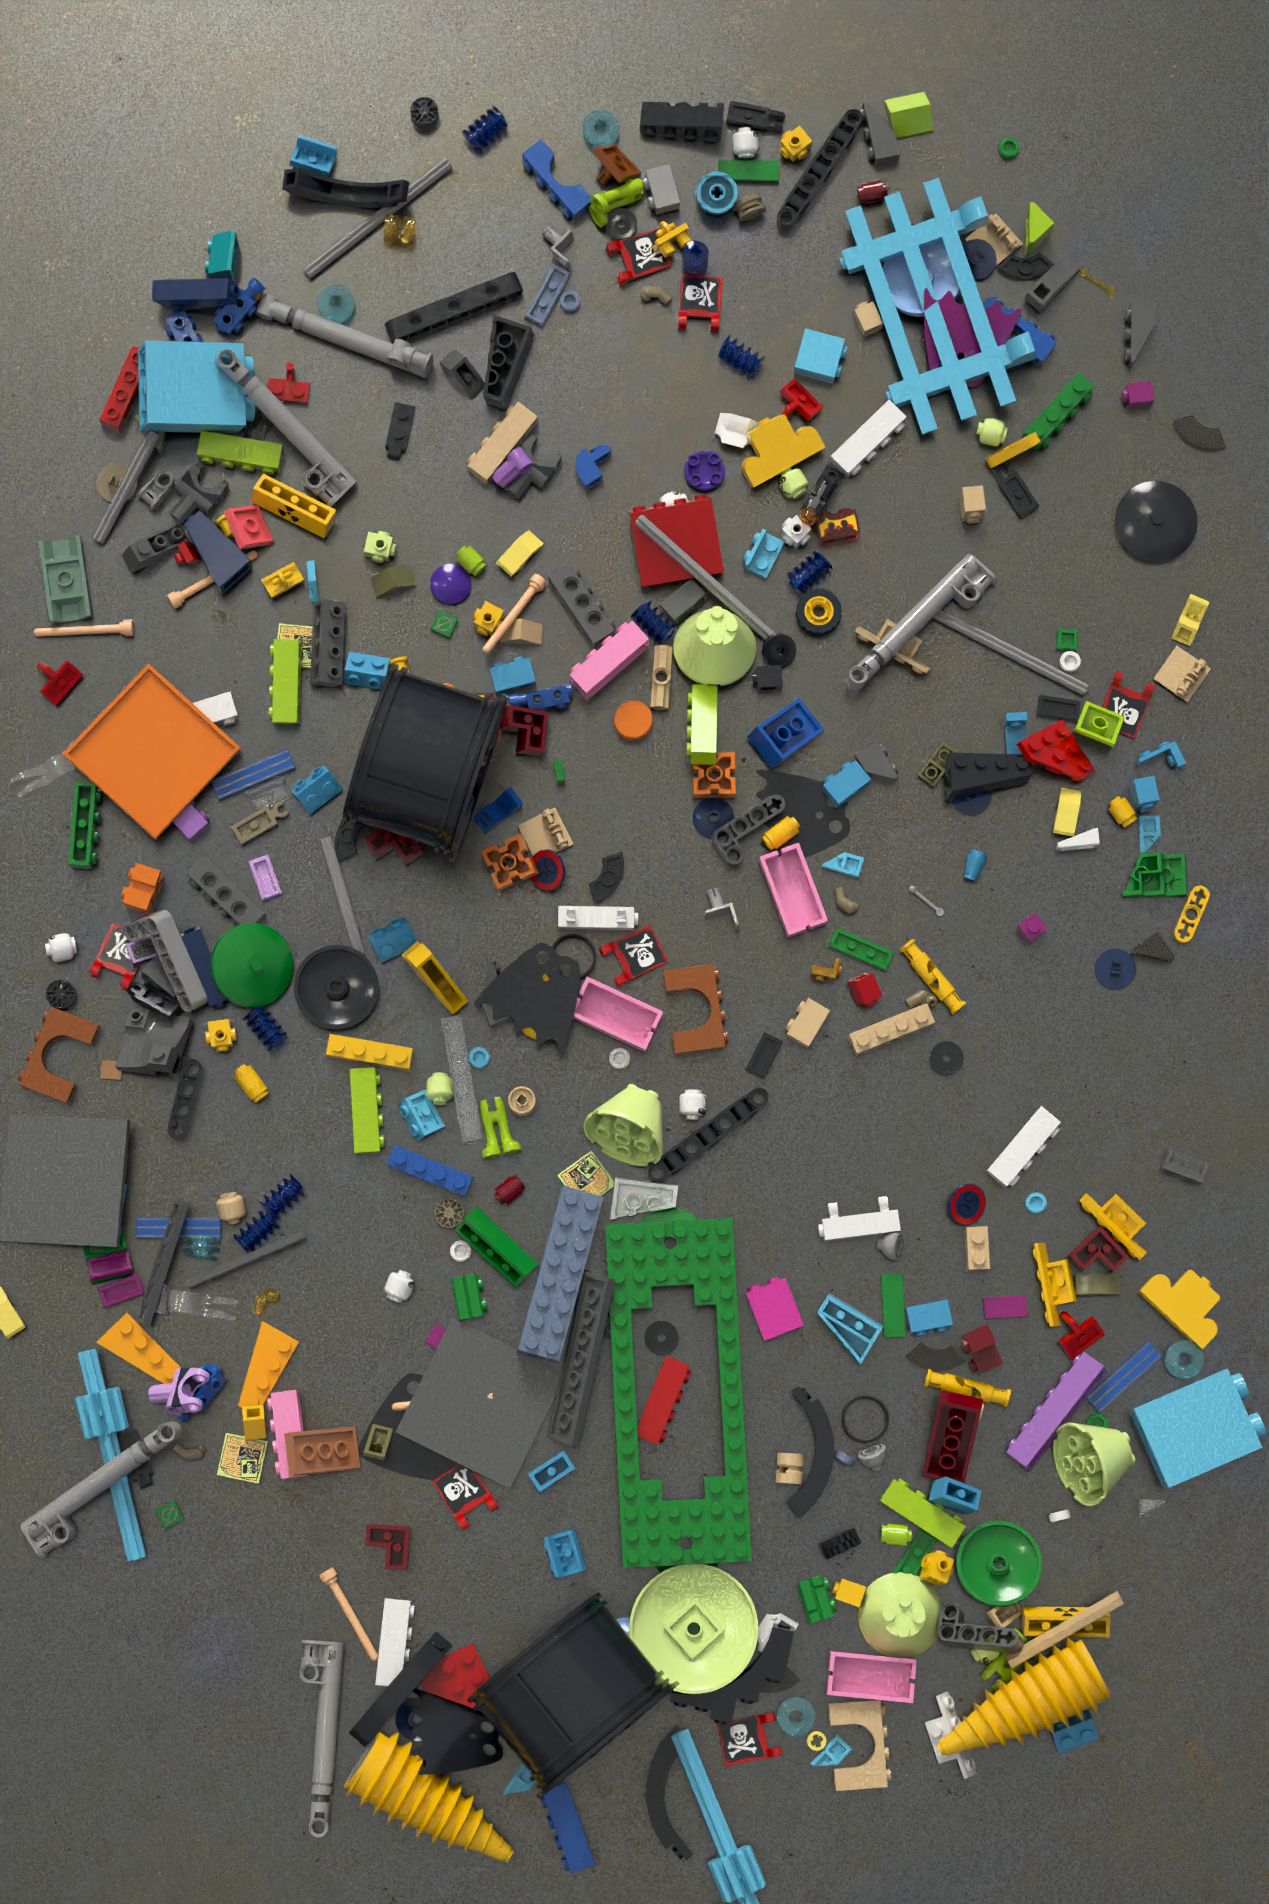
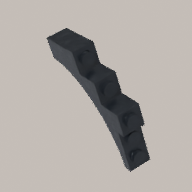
M773 1623L769 1639L761 1654L749 1668L724 1687L701 1694H687L672 1690L670 1701L674 1702V1705L678 1707L690 1705L702 1712H707L708 1709L712 1710L710 1719H715V1723L726 1725L727 1722L732 1723L736 1698L741 1699L740 1701L743 1703L753 1704V1702H758L762 1678H767V1681L771 1683L784 1682L795 1627Z

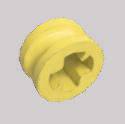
M813 1731L807 1737V1745L812 1750H822L826 1745V1737L819 1731ZM814 1735L822 1737L821 1746L815 1747V1744L812 1746L810 1741L813 1740Z

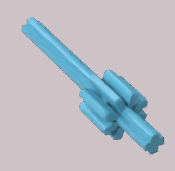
M95 1348L78 1353L87 1394L76 1397L75 1403L83 1436L85 1439L98 1437L105 1465L121 1453L117 1431L127 1429L129 1424L120 1388L106 1389L97 1349ZM126 1475L110 1486L127 1561L146 1557V1552Z
M689 1729L676 1732L670 1737L719 1854L708 1862V1866L721 1898L725 1903L737 1899L739 1904H760L756 1892L766 1886V1881L753 1849L749 1845H744L740 1848L736 1847Z

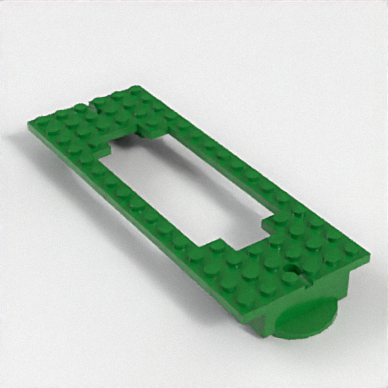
M667 1208L650 1212L639 1223L605 1225L608 1278L615 1280L609 1309L623 1568L655 1567L661 1573L678 1565L705 1564L716 1567L719 1563L752 1561L733 1218L698 1220L693 1214L685 1210ZM671 1239L675 1242L676 1246L673 1249H668L664 1246V1242ZM694 1285L695 1306L716 1305L725 1476L704 1477L705 1499L662 1501L661 1479L640 1480L631 1309L652 1308L651 1287ZM683 1537H688L692 1542V1546L687 1550L680 1546V1540Z

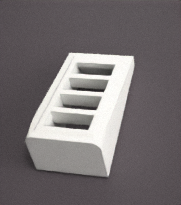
M1098 828L1057 843L1056 851L1097 848L1100 843Z

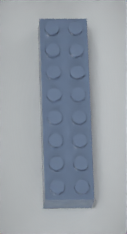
M567 1186L561 1187L518 1343V1352L554 1362L560 1361L604 1197Z

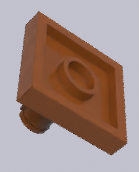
M615 143L599 146L592 152L605 166L597 175L598 180L602 178L600 182L604 185L613 176L620 183L629 179H637L641 174L638 168Z

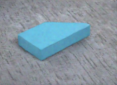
M844 852L823 863L821 868L858 879L864 858Z

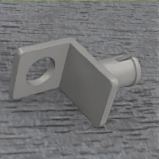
M551 226L546 227L549 231L547 232L544 229L542 236L553 244L550 248L553 257L570 271L572 269L570 262L561 253L574 240L572 231L568 230L561 236Z
M714 888L716 897H714L712 889L707 891L712 909L705 911L706 920L731 913L735 929L739 931V923L733 904L723 903L719 888Z

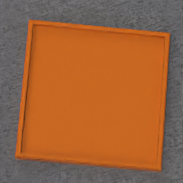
M148 663L62 755L156 840L241 750V747Z

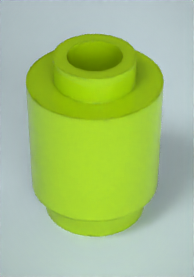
M463 546L456 553L458 556L456 561L469 574L477 576L487 566L484 563V559L471 546Z
M891 1523L882 1525L881 1542H886V1545L907 1546V1542H911L912 1529H908V1525Z

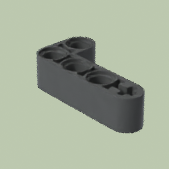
M772 795L765 798L712 833V843L725 863L735 865L743 860L744 852L737 839L784 810L785 800L782 796ZM772 800H777L779 803L776 805L777 808H771L768 811L765 809V807L772 804ZM754 810L761 812L762 818L760 821L753 819L752 813ZM737 821H741L744 824L742 832H738L735 829ZM719 832L726 834L727 840L725 843L718 841L717 835ZM731 849L735 850L738 854V858L735 861L730 860L728 857Z
M947 1602L941 1608L938 1636L948 1647L1017 1653L1023 1647L1021 1636L1012 1628L963 1624L964 1613L955 1602ZM956 1610V1615L949 1618V1613ZM949 1631L954 1632L950 1638H945ZM974 1633V1637L971 1640H966L968 1634ZM995 1635L992 1642H987L989 1636Z

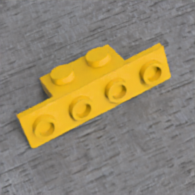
M1087 1193L1079 1200L1082 1203L1083 1209L1088 1213H1092L1102 1227L1110 1230L1113 1238L1119 1243L1122 1242L1132 1257H1137L1139 1260L1144 1257L1147 1252L1132 1237L1146 1223L1117 1194L1102 1208Z
M1035 1243L1033 1255L1039 1268L1037 1276L1043 1289L1041 1297L1047 1310L1045 1318L1050 1327L1061 1326L1057 1305L1077 1301L1069 1259L1049 1263L1046 1244Z

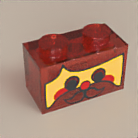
M843 508L838 510V513L833 514L823 512L818 520H814L819 545L860 538L861 533L856 509Z

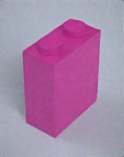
M780 1276L768 1280L769 1284L761 1287L760 1284L749 1287V1292L745 1294L763 1342L804 1326L786 1278L780 1279Z

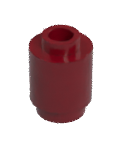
M881 180L863 183L857 187L859 203L869 204L884 201V196H888L886 183L882 184Z
M514 1175L512 1178L508 1177L494 1189L496 1191L494 1196L501 1205L504 1202L506 1205H509L523 1193L522 1190L526 1187L517 1175Z

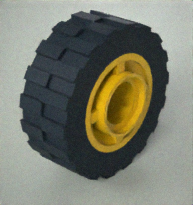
M815 588L801 596L797 603L796 618L799 626L801 625L804 631L811 635L820 636L822 634L826 635L830 631L832 632L838 626L842 610L841 603L836 595L834 596L831 591H826V589ZM821 607L825 614L817 617L813 614V610Z

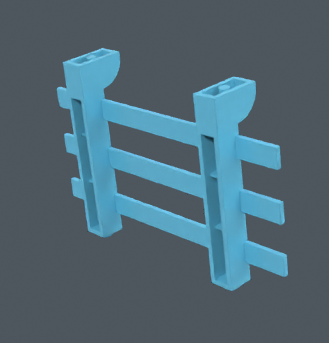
M939 178L923 183L935 218L911 226L900 192L884 197L896 232L872 240L861 206L845 211L857 246L843 250V257L840 258L843 270L848 269L849 274L863 269L866 270L903 377L902 381L888 385L889 392H886L887 398L897 408L912 403L922 435L938 429L927 397L951 389L961 421L977 416L966 383L990 375L1000 406L1016 402V398L1006 369L1036 359L1035 349L1029 332L1020 334L1008 340L1004 345L997 347L959 235L989 225L988 214L982 197L970 200L961 205L958 210L950 212ZM942 241L944 242L981 349V353L958 360L938 301L924 311L925 288L928 289L933 299L937 300L920 249ZM903 255L905 256L942 363V367L922 374L918 373L881 263Z

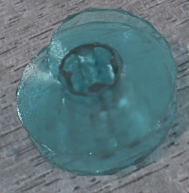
M605 110L591 112L583 122L585 139L595 148L615 143L619 137L618 120L612 113Z
M336 284L324 288L318 296L317 304L321 317L341 324L353 315L355 302L352 293L346 287ZM335 301H336V303L340 302V306L337 307V306L335 305V306L333 307V302H335Z
M205 1235L188 1237L183 1241L185 1247H183L182 1252L193 1259L217 1261L218 1258L208 1253H219L221 1249L212 1245H219L222 1241Z
M1178 1341L1167 1350L1164 1356L1165 1367L1175 1378H1191L1197 1375L1203 1366V1353L1191 1341ZM1180 1355H1181V1356L1187 1355L1188 1358H1187L1186 1360H1187V1362H1189V1363H1188V1364L1184 1363V1364L1182 1365V1364L1180 1363L1181 1360H1182V1359L1180 1358Z
M791 1697L783 1701L779 1706L777 1722L780 1728L789 1735H804L814 1725L815 1711L806 1699ZM793 1711L801 1712L802 1716H800L801 1720L799 1722L796 1720L791 1721L790 1717L793 1716L791 1714Z

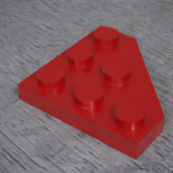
M1063 719L1016 744L1027 762L1034 765L1036 763L1046 767V770L1059 775L1063 773L1071 776V780L1079 782L1096 772Z
M472 1643L441 1658L420 1683L423 1690L428 1693L473 1708L476 1704L474 1702L470 1704L467 1699L490 1677Z

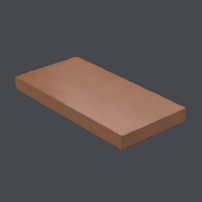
M356 1426L284 1433L289 1476L361 1469Z

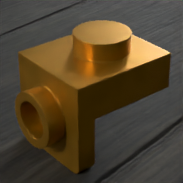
M835 958L833 969L812 965L810 976L819 982H826V980L835 981L836 976L840 977L843 964H839L840 958Z

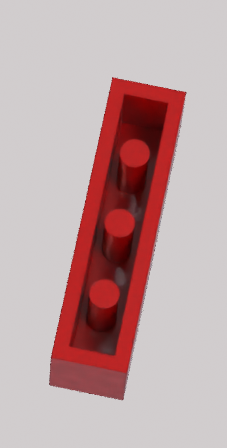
M668 1356L665 1357L637 1426L638 1438L658 1445L659 1441L664 1442L668 1432L664 1430L667 1422H672L676 1412L672 1408L675 1402L679 1403L684 1391L680 1390L683 1382L687 1383L692 1372L688 1370L690 1365Z

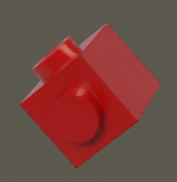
M864 973L847 981L857 1005L871 1006L877 1003L876 999L882 997L874 973Z

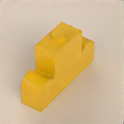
M778 415L772 419L767 417L758 422V427L747 432L746 436L757 457L745 458L741 464V469L750 487H756L826 447L813 427H801L795 433L785 415Z
M417 941L401 954L416 975L452 1015L468 1002L445 969L423 943Z
M1193 1270L1186 1271L1172 1287L1170 1286V1280L1165 1275L1158 1274L1150 1278L1138 1293L1194 1346L1202 1350L1215 1337L1218 1330L1217 1324L1212 1319H1204V1316L1220 1300V1296L1211 1288L1212 1284L1205 1277L1202 1276L1200 1278Z

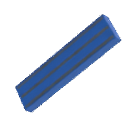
M285 749L213 779L210 782L220 801L296 768L288 749Z
M136 1217L135 1238L162 1239L169 1217ZM185 1217L178 1239H221V1219L219 1217Z
M1147 1341L1097 1386L1086 1400L1098 1413H1101L1161 1359L1162 1356Z

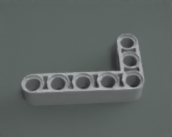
M167 910L141 916L123 925V934L131 942L147 937L151 938L179 1004L184 1011L191 1012L207 1003L205 990L173 917Z

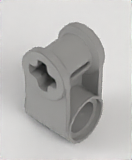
M166 470L159 471L141 488L137 497L146 501L150 505L151 510H155L174 489L175 479L170 472ZM164 477L170 478V482L166 486L160 485V481Z

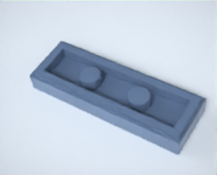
M552 264L524 318L543 328L568 282L571 272Z

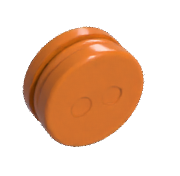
M627 701L621 704L615 712L614 726L616 732L625 740H641L649 734L652 728V713L642 702Z

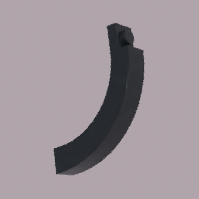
M302 168L285 170L282 190L304 198L330 204L363 208L397 207L398 203L407 202L409 182L404 179L379 183L352 182L321 176Z
M798 1386L791 1393L808 1416L815 1438V1457L810 1474L802 1487L786 1501L799 1519L816 1503L827 1485L833 1466L834 1438L829 1418L819 1399L810 1403L809 1399L811 1396L805 1388L800 1389Z
M435 1632L366 1711L349 1734L366 1747L452 1645Z
M676 1725L663 1739L651 1761L646 1782V1802L650 1821L660 1842L665 1849L673 1844L675 1847L672 1850L678 1858L682 1859L684 1857L687 1861L693 1856V1853L679 1838L670 1824L664 1800L666 1779L673 1762L678 1756L670 1737L676 1732L681 1731Z

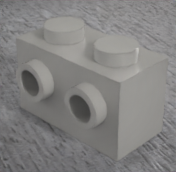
M670 164L646 170L643 183L645 190L649 189L651 196L648 197L650 208L655 209L656 215L680 209V200Z

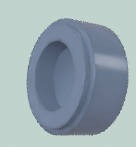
M567 291L561 295L560 306L562 310L567 313H573L580 307V297L576 292Z
M837 1450L835 1454L836 1459L851 1467L854 1466L857 1460L841 1450Z

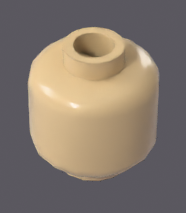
M236 1192L220 1195V1199L216 1202L219 1218L222 1221H228V1224L241 1222L240 1218L246 1215L243 1197L237 1195Z

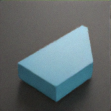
M313 560L306 562L311 603L319 601L316 564Z
M1160 815L1138 817L1140 853H1145L1161 836Z
M836 1734L813 1759L810 1765H839L852 1751V1748Z
M523 1763L502 1794L507 1795L529 1791L536 1780L531 1782L529 1778L532 1775Z

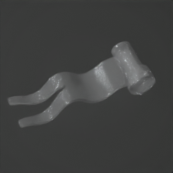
M74 741L70 742V743L67 745V748H68ZM62 752L49 758L38 767L19 773L10 781L14 783L27 777L44 774L42 778L33 781L17 794L21 798L28 792L49 785L61 775L77 768L62 755L64 753Z
M163 1284L154 1312L155 1314L168 1315L169 1311L235 1321L234 1316L206 1308L204 1305L238 1304V1300L171 1290V1285Z

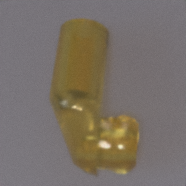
M267 1289L259 1294L253 1314L263 1316L266 1304L271 1301H278V1291Z

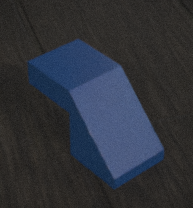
M510 787L494 802L484 806L474 816V819L483 831L488 833L510 817L523 805V802Z

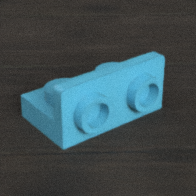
M762 529L761 533L757 532L752 541L755 545L751 551L747 550L742 561L745 562V570L767 579L785 542L766 533L767 530Z
M426 1089L405 1098L398 1104L399 1112L405 1118L409 1131L416 1141L445 1127L433 1102L426 1097Z

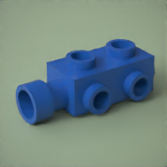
M253 277L246 290L239 289L238 300H243V307H239L237 304L220 306L215 312L216 317L214 321L217 323L216 328L222 333L232 334L233 331L235 333L239 332L244 326L243 319L246 316L251 317L257 310L255 305L258 302L255 300V297L258 294L261 295L266 287ZM226 315H229L231 318L229 323L224 321Z
M185 310L182 312L176 311L166 319L168 326L165 329L169 338L174 337L175 341L186 342L189 339L192 340L191 342H204L200 333H195L193 329L196 327L191 315L187 317ZM180 322H183V324H182L181 326H177V325H176V324H178V323H180Z
M564 684L526 692L518 695V693L511 694L509 698L513 706H528L529 709L546 711V707L554 706L555 709L566 707V703L570 702L573 692L571 684ZM556 690H559L562 694L560 696H556L554 692ZM534 695H540L541 699L535 700Z
M206 1363L204 1367L200 1368L210 1374L209 1381L199 1386L193 1394V1397L203 1402L202 1409L199 1411L200 1414L227 1381L221 1375L223 1371L215 1364L209 1366ZM189 1414L175 1415L184 1423L190 1417Z

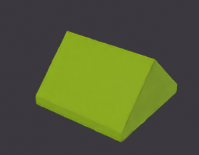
M925 92L884 101L890 127L896 135V139L933 132L931 105Z
M1030 202L1026 214V254H1031L1051 235L1054 222L1034 202Z
M1086 701L1074 731L1113 747L1125 716Z

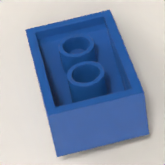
M797 698L757 726L747 738L771 769H773L822 733L824 729L801 699Z

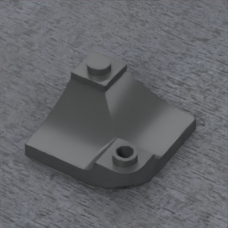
M134 1009L129 1013L125 1023L126 1036L115 1067L118 1071L156 1075L157 1071L172 1073L176 1059L182 1057L193 1020L190 1017L174 1016L168 1021L149 1009Z

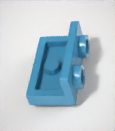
M299 135L289 166L302 168L314 174L329 177L336 161L337 147Z
M349 652L345 666L344 683L381 690L388 673L390 658Z
M323 766L314 769L311 776L307 779L297 782L294 786L295 788L291 791L306 811L312 814L341 792L343 788L332 773Z
M405 917L396 918L389 925L383 928H376L368 935L381 963L405 952L417 942Z
M575 1529L544 1537V1548L549 1555L550 1569L556 1579L587 1570Z
M1088 1709L1083 1711L1084 1722L1074 1715L1069 1718V1728L1062 1722L1054 1724V1734L1052 1736L1059 1754L1099 1739L1093 1718Z

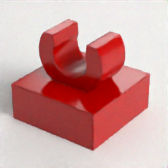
M184 541L177 545L181 551L173 556L177 564L180 562L181 564H197L201 561L192 542Z

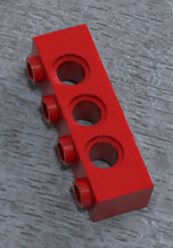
M133 345L99 418L102 426L121 433L139 394L138 347Z

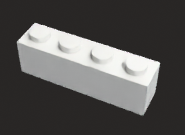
M888 400L831 455L830 462L840 472L844 473L846 478L851 474L855 476L862 469L861 464L865 460L868 462L872 460L877 454L875 451L880 446L884 448L891 441L890 436L894 432L898 434L906 426V416Z
M231 692L192 703L217 726L221 724L223 726L232 725L235 723V720L239 719Z
M1041 1106L986 1173L1004 1188L1008 1185L1013 1186L1020 1178L1017 1175L1022 1168L1026 1171L1032 1164L1033 1160L1030 1158L1035 1152L1040 1154L1047 1146L1044 1143L1049 1136L1053 1138L1058 1133L1060 1128L1057 1126L1060 1124V1121Z
M385 1598L375 1685L389 1686L404 1668L405 1661L409 1662L410 1649H407L406 1645L407 1640H411L412 1627L408 1626L409 1618L414 1617L415 1606L411 1605V1601Z

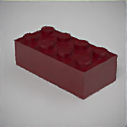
M941 1390L922 1476L934 1479L948 1477L965 1484L983 1399Z

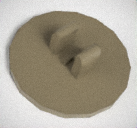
M120 463L110 464L104 467L98 474L96 481L97 491L107 502L111 503L129 470L127 465ZM137 481L126 501L130 500L136 493Z

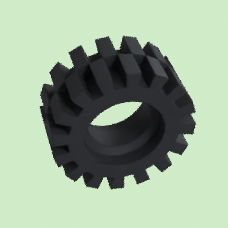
M852 1528L820 1543L826 1559H830L860 1545L861 1541L855 1528Z

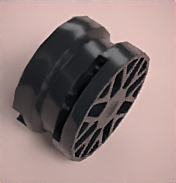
M429 97L417 98L410 107L412 123L420 129H430L435 126L439 120L437 103Z
M55 980L46 989V999L56 1009H69L76 1002V990L66 980Z

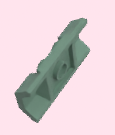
M80 535L60 541H38L49 622L68 623L82 621L91 617Z

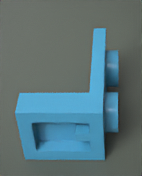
M1027 712L1006 713L1004 717L1007 754L1023 755L1016 744L1027 738Z
M1166 741L1158 745V750L1151 752L1147 750L1139 755L1140 758L1136 761L1137 766L1167 752V760L1171 767H1175L1176 771L1186 765V761L1175 741L1172 743Z

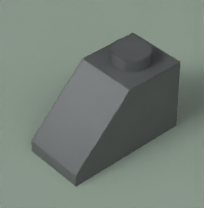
M453 349L439 362L449 377L471 399L484 388L485 382L466 356Z

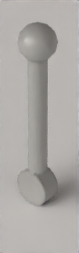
M915 886L909 887L908 890L911 894L918 896L936 911L938 917L943 916L944 910L942 908H937L917 891Z

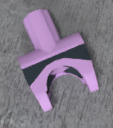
M187 1367L176 1369L172 1383L153 1385L149 1388V1399L153 1404L167 1403L165 1410L173 1415H187L199 1412L202 1409L203 1402L193 1397V1394L199 1386L209 1381L210 1374L200 1368Z

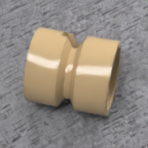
M523 1086L514 1088L508 1097L510 1110L517 1116L524 1117L531 1114L536 1106V1098L532 1090Z
M777 1453L779 1469L776 1471L775 1483L803 1485V1472L800 1471V1468L804 1467L805 1455Z

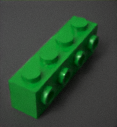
M1078 372L1024 431L1022 438L1036 432L1041 441L1032 448L1036 451L1042 446L1045 448L1052 440L1051 436L1054 432L1059 433L1066 425V419L1069 416L1073 418L1079 411L1078 406L1082 402L1086 403L1093 396L1092 390L1094 385Z
M75 781L68 861L71 868L92 869V864H96L97 860L94 843H98V831H95L96 823L100 821V810H97V802H101L102 791L92 782Z
M478 1207L474 1208L454 1230L515 1288L538 1265L531 1256Z

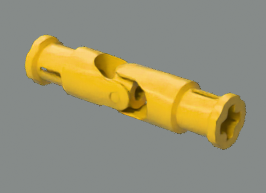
M914 939L899 949L911 961V966L923 978L938 999L944 1001L949 1007L952 1015L966 1004L954 992L955 988L937 969L927 954L921 952Z
M931 1369L927 1370L924 1387L926 1388L930 1386L981 1398L985 1403L993 1402L1001 1404L1005 1408L1008 1406L1011 1394L1010 1389L994 1388L993 1385L964 1379L947 1373L943 1375L932 1372ZM972 1387L976 1388L978 1391L972 1392Z

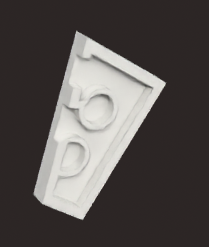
M615 1177L610 1220L676 1207L678 1185Z

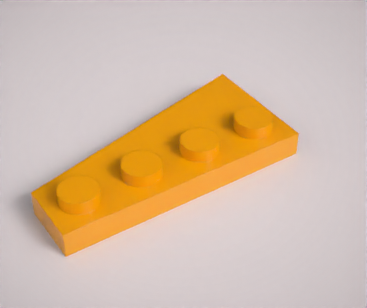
M128 1313L96 1342L163 1384L172 1383L175 1370L181 1368Z
M263 1321L238 1406L241 1408L264 1405L299 1344L297 1340Z

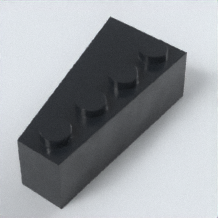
M642 102L640 132L646 135L664 134V136L671 138L676 137V135L684 136V138L690 140L704 138L710 142L721 140L724 103H717V107H709L708 103H699L697 106H691L687 102H679L675 106H671L669 102Z
M949 753L944 762L947 801L953 800L956 797L972 796V794L979 792L986 793L998 788L1005 789L1027 784L1033 774L1032 764L1027 762L1024 756L1020 754Z

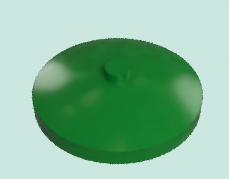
M259 923L240 924L226 931L217 941L211 955V975L218 991L230 1002L244 1007H260L275 1001L288 987L293 973V957L286 940L273 928Z
M990 1521L975 1527L965 1536L958 1549L956 1570L961 1585L975 1600L988 1606L1007 1607L1023 1601L1033 1592L1041 1576L1042 1557L1036 1541L1022 1527L1006 1521Z

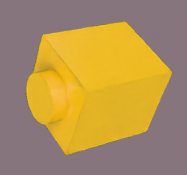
M264 1406L242 1407L245 1440L266 1438Z
M841 1578L840 1582H835L832 1593L835 1594L834 1599L860 1607L866 1587Z

